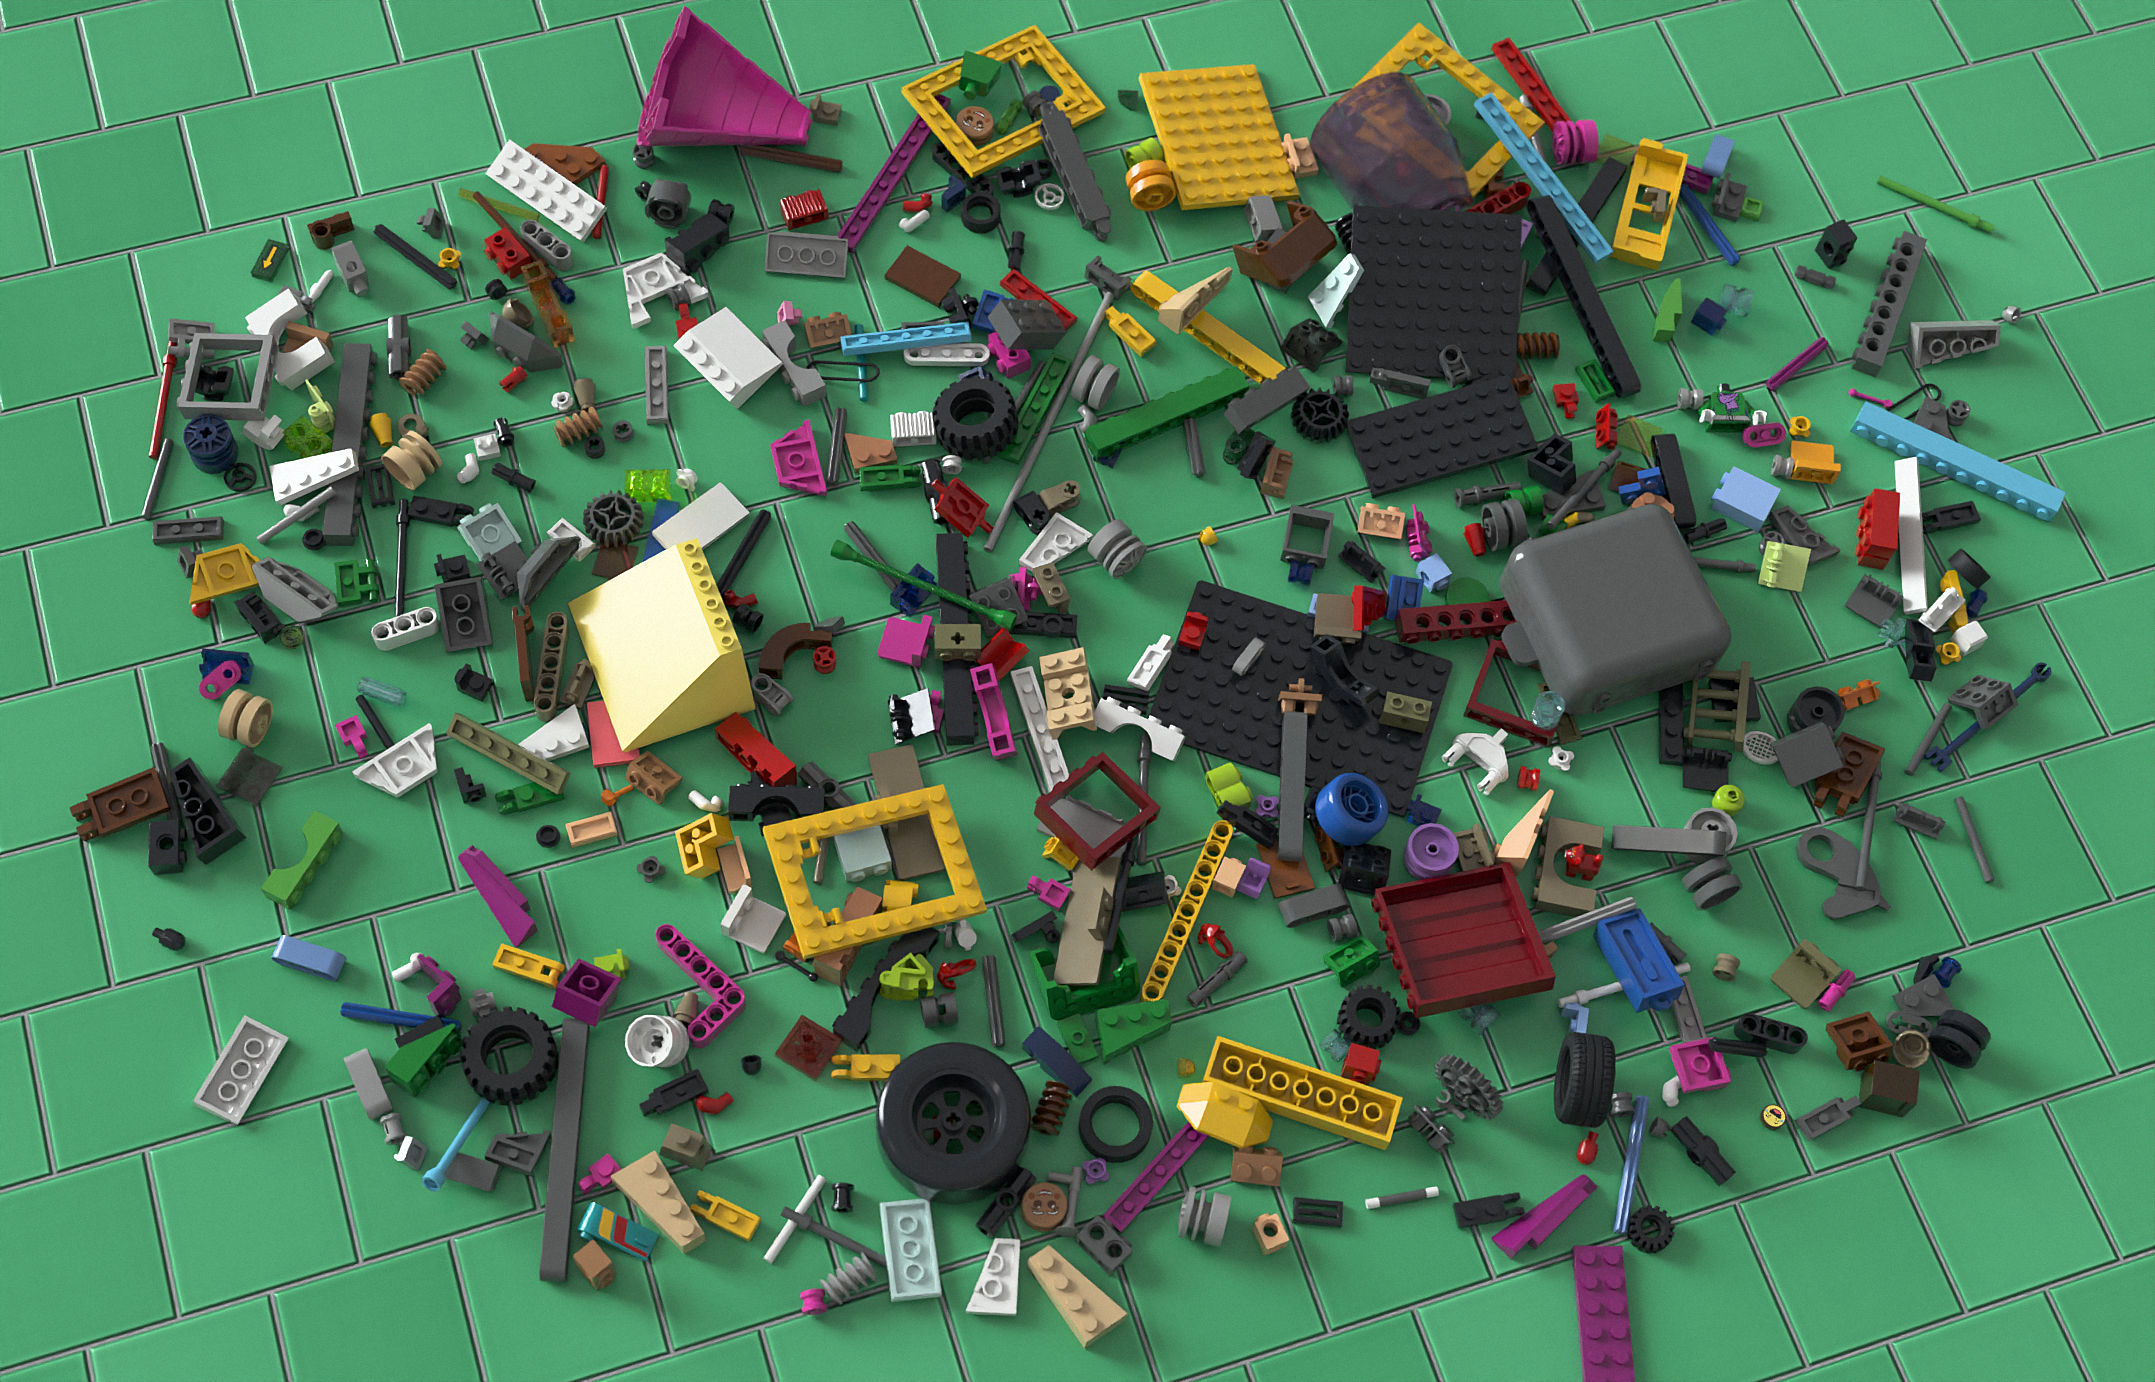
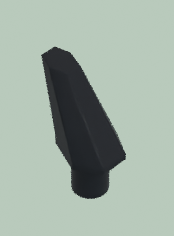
M1932 954L1928 958H1920L1913 979L1914 984L1927 978L1933 971V965L1939 962V957L1936 954Z

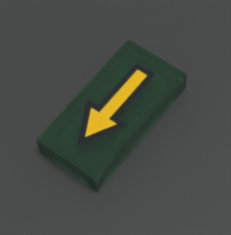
M268 239L251 271L252 277L273 282L290 249L289 245Z

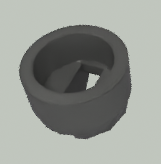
M1656 1117L1650 1126L1649 1134L1657 1138H1664L1667 1136L1664 1131H1670V1126L1664 1119Z

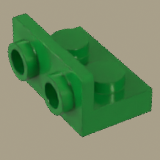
M1363 934L1323 956L1324 963L1337 975L1338 984L1342 988L1380 966L1378 950Z

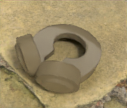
M406 414L399 419L397 426L402 438H405V435L410 431L404 427L405 422L408 420L417 422L415 429L423 438L428 435L429 428L425 426L423 419L417 414Z

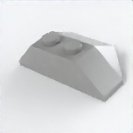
M271 557L253 564L252 569L264 598L297 622L319 618L337 609L334 593L299 568L283 562H276Z

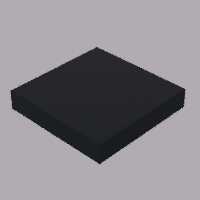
M1749 677L1746 721H1759L1761 715L1754 677ZM1710 678L1708 681L1709 689L1725 691L1739 689V683H1735V680ZM1711 698L1714 710L1732 711L1737 709L1738 703H1733V700ZM1714 719L1715 722H1731V721H1732V720H1724V719Z

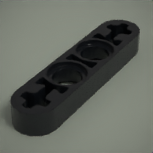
M942 142L933 146V160L947 173L962 180L966 189L971 194L981 192L982 189L984 190L983 192L994 195V186L985 176L979 174L975 176L976 179L974 181H967L965 176L969 174L962 166L958 169L950 166L952 163L959 162Z

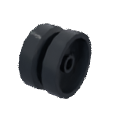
M1818 686L1807 688L1800 693L1787 714V724L1790 731L1795 733L1822 721L1826 727L1830 725L1835 733L1845 717V707L1835 692Z
M1951 1009L1945 1010L1937 1022V1027L1932 1030L1928 1039L1931 1043V1051L1940 1059L1953 1066L1969 1069L1977 1064L1981 1057V1052L1991 1040V1034L1987 1027L1972 1015Z

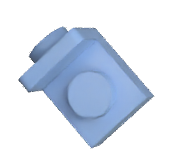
M1578 1003L1565 1004L1561 1010V1016L1571 1018L1569 1032L1586 1033L1589 1008H1585Z

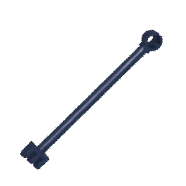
M2037 663L2033 667L2031 675L2013 690L2016 699L2035 683L2044 682L2050 677L2052 673L2050 667L2042 673V676L2037 673L2042 672L2047 665L2046 663ZM1978 720L1943 750L1936 745L1924 757L1928 760L1934 755L1936 758L1931 764L1935 766L1941 762L1942 765L1937 769L1941 773L1953 762L1949 756L1982 729L1979 726Z

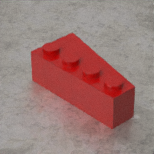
M735 712L715 728L716 739L749 773L754 771L765 784L772 785L773 787L797 785L796 765L760 732L754 729L746 717H741Z

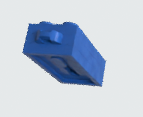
M1638 908L1598 921L1593 937L1636 1013L1650 1008L1656 1011L1670 1008L1673 1001L1679 999L1685 984L1642 910Z

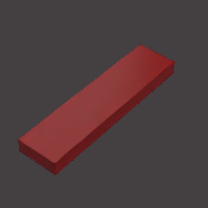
M1013 269L1000 281V286L1018 300H1047L1066 331L1077 322V317L1017 270Z

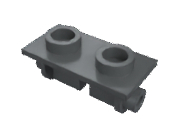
M1902 802L1899 803L1893 822L1934 839L1938 838L1940 829L1942 830L1945 825L1942 817H1936L1914 808L1908 803Z

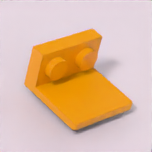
M1792 441L1790 443V457L1794 458L1790 479L1834 484L1841 472V464L1834 463L1833 445Z

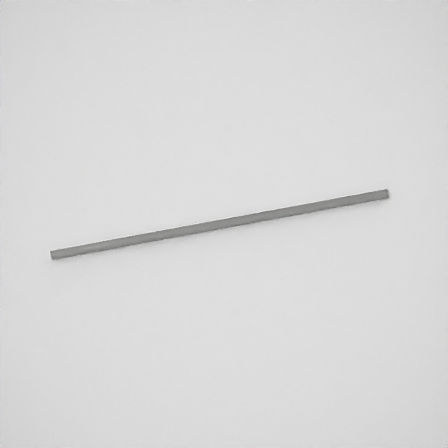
M1111 292L1106 293L983 548L986 552H992L1013 508V500L1018 498L1105 317L1106 310L1114 298Z

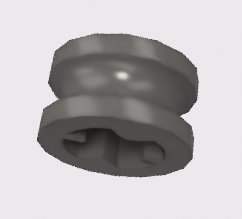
M622 420L614 424L613 433L618 441L627 442L633 438L634 431L630 422ZM627 429V433L623 432L620 434L619 430Z

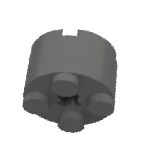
M656 179L650 188L646 202V216L655 220L654 224L664 228H676L682 222L684 224L691 203V194L688 191V186L683 182Z

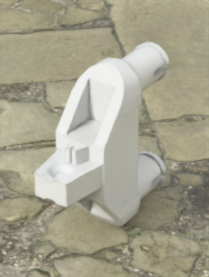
M1500 729L1493 737L1479 733L1460 734L1453 740V746L1442 756V760L1444 763L1449 760L1450 762L1447 765L1452 767L1463 754H1466L1489 773L1477 785L1480 792L1485 788L1483 794L1489 795L1498 783H1502L1508 778L1505 747L1502 745L1508 733Z

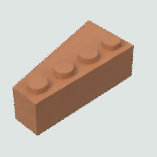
M857 886L853 893L850 892L846 898V906L841 912L843 921L847 922L879 914L883 907V898ZM862 945L815 956L813 961L815 973L818 977L841 987Z

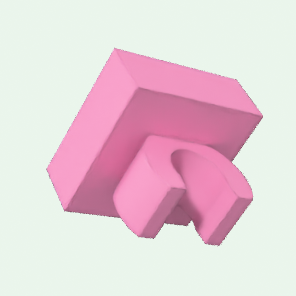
M783 301L777 312L778 323L785 320L789 327L791 325H798V318L802 319V311L800 309H793L792 301Z

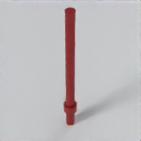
M169 342L168 346H177V343ZM168 349L162 364L164 372L149 458L158 459L173 369L177 365L176 355L168 354Z

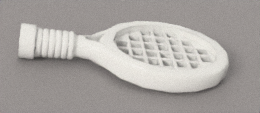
M1750 731L1745 734L1742 753L1748 759L1762 765L1778 762L1776 755L1772 756L1775 752H1773V748L1770 746L1771 742L1776 741L1773 736L1760 731Z

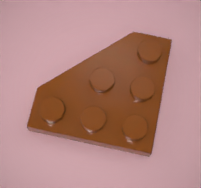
M532 143L524 149L574 185L579 184L600 170L602 165H606L605 160L592 147Z

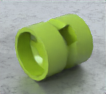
M1149 138L1141 142L1140 145L1133 146L1125 151V159L1130 169L1143 161L1164 160L1162 149L1154 138Z

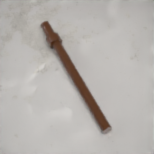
M479 191L475 192L472 197L501 228H507L528 252L536 270L539 273H543L551 283L556 282L558 277L549 268L546 260L540 258Z

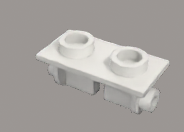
M1948 588L1928 611L1922 614L1918 621L1935 633L1966 600L1958 595V591L1955 588Z

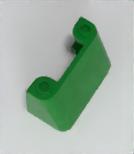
M1118 926L1113 954H1104L1098 985H1059L1053 980L1057 958H1054L1052 951L1048 948H1040L1029 952L1030 962L1051 1018L1054 1020H1062L1078 1013L1083 1014L1134 998L1140 992L1138 962L1120 926Z

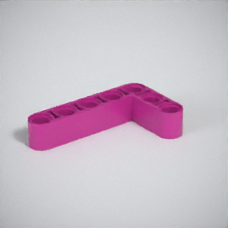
M663 924L658 927L655 933L659 949L715 1000L688 1027V1035L692 1046L700 1049L705 1048L745 1010L744 992L674 926ZM665 935L673 936L670 941L665 942L661 940ZM681 951L690 952L686 957L678 956ZM699 966L707 968L702 973L695 972V969ZM715 982H722L724 984L718 989L711 987ZM731 998H739L740 1002L733 1005L728 1002ZM715 1014L723 1016L720 1021L711 1020V1017ZM697 1031L706 1032L702 1038L693 1036Z

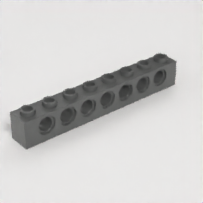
M1903 231L1900 238H1895L1891 248L1894 249V253H1890L1886 261L1889 267L1884 269L1880 278L1883 283L1878 285L1874 294L1877 296V300L1873 299L1869 308V312H1872L1871 316L1868 315L1863 324L1866 330L1861 332L1857 341L1860 346L1855 348L1851 357L1854 360L1852 369L1876 378L1885 360L1928 239L1907 231Z

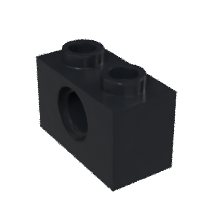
M1843 219L1826 227L1815 251L1828 269L1834 266L1839 267L1848 260L1847 257L1853 250L1858 237Z
M179 820L149 822L148 867L154 875L183 873V864L187 863V852L184 849V842H187V829L183 828ZM173 844L172 848L164 850L167 845Z

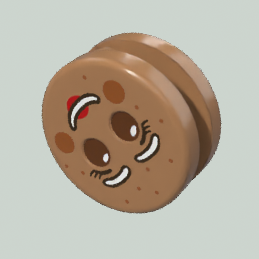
M971 106L961 110L957 115L956 125L975 147L982 146L991 140L994 130V119L988 110L978 106Z
M1041 1182L1031 1186L1025 1192L1021 1205V1213L1025 1223L1032 1229L1040 1232L1054 1230L1064 1221L1068 1206L1067 1198L1064 1192L1052 1183Z

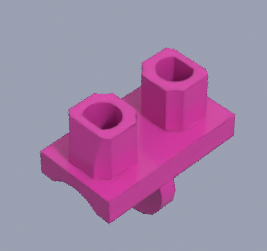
M1020 567L1019 573L1010 574L1009 576L1014 575L1017 581L1015 589H1018L1017 593L1025 611L1030 612L1031 600H1037V596L1043 593L1036 578L1027 573V567Z

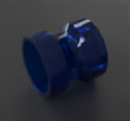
M1292 561L1288 582L1295 583L1299 581L1302 585L1310 586L1314 565L1308 563L1300 565L1299 562Z

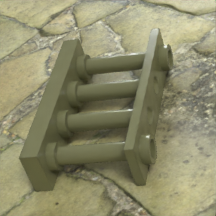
M1742 661L1740 670H1714L1705 677L1735 680V683H1739V689H1734V691L1698 688V681H1693L1690 724L1685 725L1684 738L1688 739V746H1692L1693 737L1730 740V743H1734L1735 752H1743L1751 662ZM1697 697L1733 700V703L1738 704L1737 709L1732 711L1696 708ZM1695 717L1732 720V723H1736V727L1731 729V731L1694 728Z

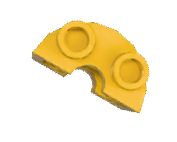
M886 879L882 913L911 906L912 899L918 896L919 884Z

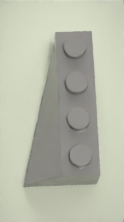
M1992 320L1910 322L1908 344L1913 366L1917 369L1930 363L1935 364L1941 362V360L1961 357V355L1970 352L1975 353L1997 347L2000 342L2001 325Z

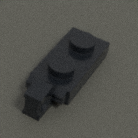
M1225 800L1218 807L1216 814L1227 820L1233 827L1267 849L1274 845L1278 832L1276 826L1242 804L1237 806Z
M696 1069L653 1089L654 1092L649 1094L650 1099L639 1105L644 1117L655 1112L660 1115L709 1093V1089L699 1070Z

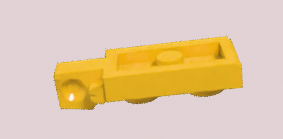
M1113 306L1106 310L1105 318L1109 321L1111 329L1140 357L1156 346L1157 341L1128 313L1120 314Z

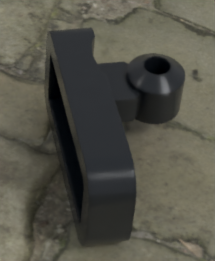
M1052 910L1011 934V937L1017 943L1041 929L1043 934L1046 935V941L1053 944L1060 939V934L1055 930L1052 923L1058 918Z

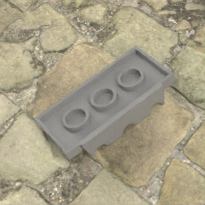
M777 231V233L767 232L765 271L846 278L848 239L838 238L839 236L782 231Z
M1070 795L1065 799L1061 798L1051 806L1093 849L1125 825L1123 819H1117L1102 809L1097 810L1091 804L1082 800H1075ZM1040 821L1036 831L1050 838L1056 837ZM1126 844L1110 857H1119L1121 859L1122 853L1125 852Z

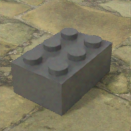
M1000 300L988 316V319L1008 350L1054 349L1067 333L1061 320L1057 317L1047 300Z

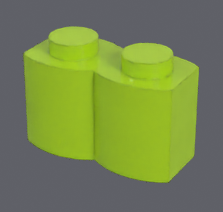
M1231 762L1206 772V784L1214 796L1218 807L1227 800L1233 805L1240 806L1242 804L1248 808L1250 807L1251 799H1253L1252 792L1248 786L1245 787L1241 782L1242 774L1239 768L1234 767Z

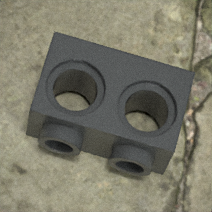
M1097 1215L1076 1235L1075 1242L1111 1277L1131 1257L1133 1252L1132 1244L1123 1235L1119 1237L1113 1231L1114 1226L1106 1218L1101 1219ZM1092 1231H1100L1103 1234V1238L1095 1240L1091 1237L1090 1233ZM1116 1248L1121 1252V1256L1113 1258L1108 1254V1250Z

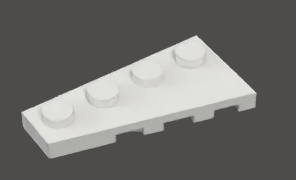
M351 448L269 466L275 501L280 506L359 471L356 452Z

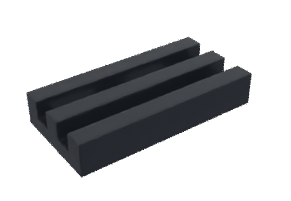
M385 465L365 467L372 508L375 509L378 505L386 507V504L389 503L390 505H395L391 476ZM383 469L385 472L389 496L388 498H385L380 471ZM372 471H376L380 499L377 500L375 497Z
M1105 684L1103 699L1107 700L1108 697L1124 703L1143 704V707L1120 703L1119 706L1126 710L1131 706L1141 711V714L1146 715L1150 691Z
M1294 1197L1292 1223L1342 1227V1201ZM1299 1205L1329 1207L1338 1209L1337 1212L1316 1209L1299 1208ZM1302 1214L1322 1217H1333L1337 1218V1220L1301 1217L1298 1215Z

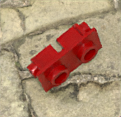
M1608 403L1596 412V449L1605 445L1607 449L1612 450L1618 444L1617 431H1614L1617 429L1618 413L1615 409L1611 408V403Z

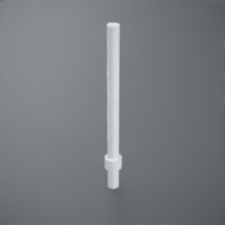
M1688 962L1674 966L1678 974L1690 971ZM1619 982L1588 991L1583 989L1574 992V995L1557 999L1559 1008H1563L1565 1004L1569 1003L1582 1005L1588 1003V1000L1623 991V988Z

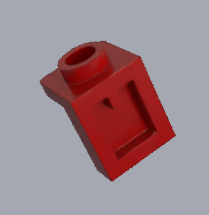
M1187 612L1178 644L1200 651L1209 618L1198 612Z

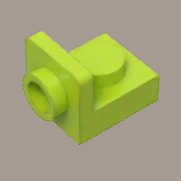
M616 949L617 954L594 958L595 966L622 979H627L625 970H630L628 955L623 956L622 949Z

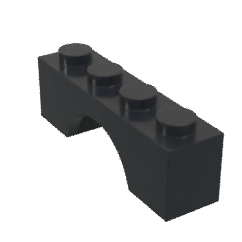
M737 784L730 786L729 821L753 822L756 815L762 809L771 805L786 806L793 810L798 818L823 813L825 808V790L815 785H810L806 788L794 785L773 787L769 784H762L760 786Z

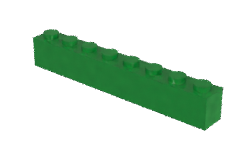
M1238 366L1231 369L1226 368L1217 375L1207 376L1198 383L1188 384L1179 391L1169 392L1162 398L1150 400L1143 406L1131 408L1124 414L1112 416L1105 422L1089 426L1086 429L1084 441L1097 461L1100 457L1114 454L1116 450H1124L1183 425L1185 419L1202 417L1228 406L1237 397L1241 400L1245 397L1244 394L1249 391L1250 385Z

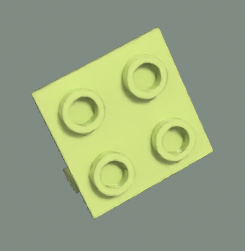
M305 380L314 404L309 407L308 413L315 432L319 435H325L331 430L334 432L336 419L332 414L333 409L327 401L323 402L321 399L322 394L316 385L311 386L309 381Z
M1767 541L1758 584L1801 592L1811 549Z

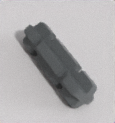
M1798 265L1795 271V277L1801 279L1804 277L1806 281L1820 286L1824 284V287L1832 289L1836 282L1835 277L1830 275L1826 277V274L1813 269L1807 270V267Z

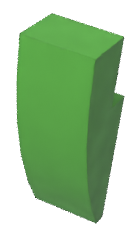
M1681 278L1675 279L1663 298L1655 318L1653 341L1670 342L1674 334L1675 325L1678 324L1682 315Z

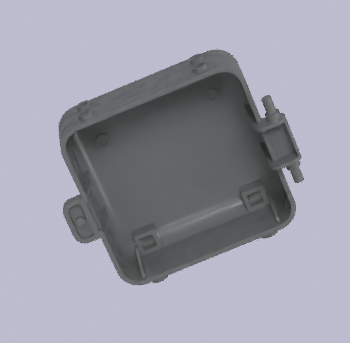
M1648 504L1637 508L1630 506L1627 510L1537 539L1530 537L1512 551L1500 577V589L1516 620L1515 623L1509 624L1504 628L1501 636L1513 663L1520 667L1537 663L1555 702L1563 711L1571 715L1580 716L1591 712L1597 714L1604 711L1607 707L1693 679L1699 681L1714 671L1731 643V629L1672 515L1660 505Z

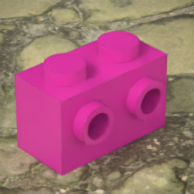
M997 332L988 335V344L986 346L990 351V356L995 357L998 370L1001 373L1003 372L1007 379L1030 370L1031 357L1027 350H1008Z

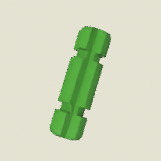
M1017 99L1012 100L1010 106L1002 115L1001 120L996 124L995 130L1004 134L1008 130V127L1018 115L1017 113L1022 109L1021 101Z

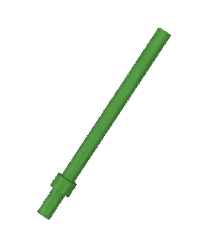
M1881 175L1877 181L1878 184L1963 220L1973 228L1979 227L1991 233L1995 226L1980 219L1978 215H1970Z

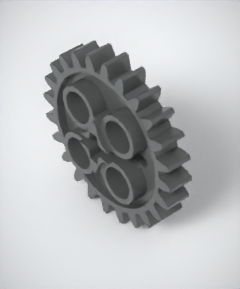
M1446 1054L1434 1066L1436 1069L1434 1072L1438 1075L1436 1078L1442 1082L1440 1085L1447 1088V1091L1454 1096L1453 1100L1457 1101L1461 1107H1466L1470 1113L1473 1111L1477 1117L1481 1116L1483 1119L1488 1118L1491 1120L1492 1118L1495 1119L1504 1108L1502 1106L1503 1101L1500 1100L1501 1095L1496 1093L1498 1089L1490 1085L1492 1082L1484 1078L1485 1074L1480 1073L1476 1066H1470L1469 1061L1464 1062L1461 1057L1456 1058L1453 1054L1451 1056Z

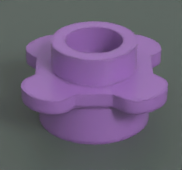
M1259 795L1256 799L1258 803L1256 814L1264 818L1277 817L1279 813L1277 810L1279 799L1276 796L1265 797L1264 795Z
M1105 1159L1087 1160L1082 1164V1168L1086 1172L1085 1181L1088 1184H1094L1095 1181L1101 1180L1105 1182L1108 1180L1109 1173L1106 1172Z

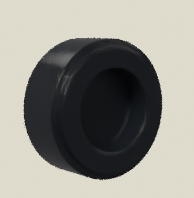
M1047 615L1042 620L1041 630L1045 636L1056 638L1063 633L1064 621L1058 615Z

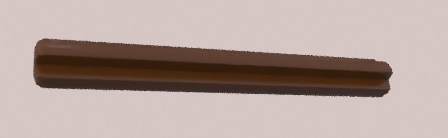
M741 145L742 155L841 172L843 166L842 160L761 145Z

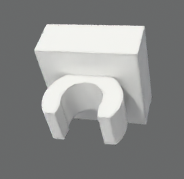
M496 434L473 438L479 461L501 456Z

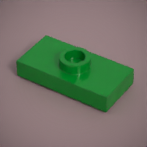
M1080 1013L1057 1021V1026L1069 1053L1079 1065L1098 1058L1097 1051Z

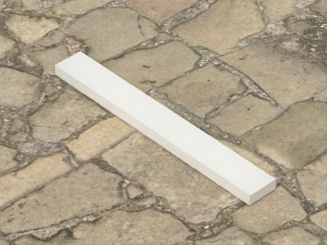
M1917 457L1895 461L1896 491L1900 493L1899 541L1904 596L1903 607L1906 615L1928 611L1919 463Z

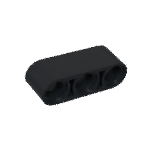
M1751 1013L1744 1014L1734 1027V1033L1738 1039L1763 1043L1767 1048L1787 1054H1796L1808 1040V1035L1803 1028ZM1743 1024L1749 1025L1752 1031L1746 1030ZM1766 1030L1773 1032L1775 1038L1769 1036ZM1790 1037H1794L1798 1044L1793 1043Z

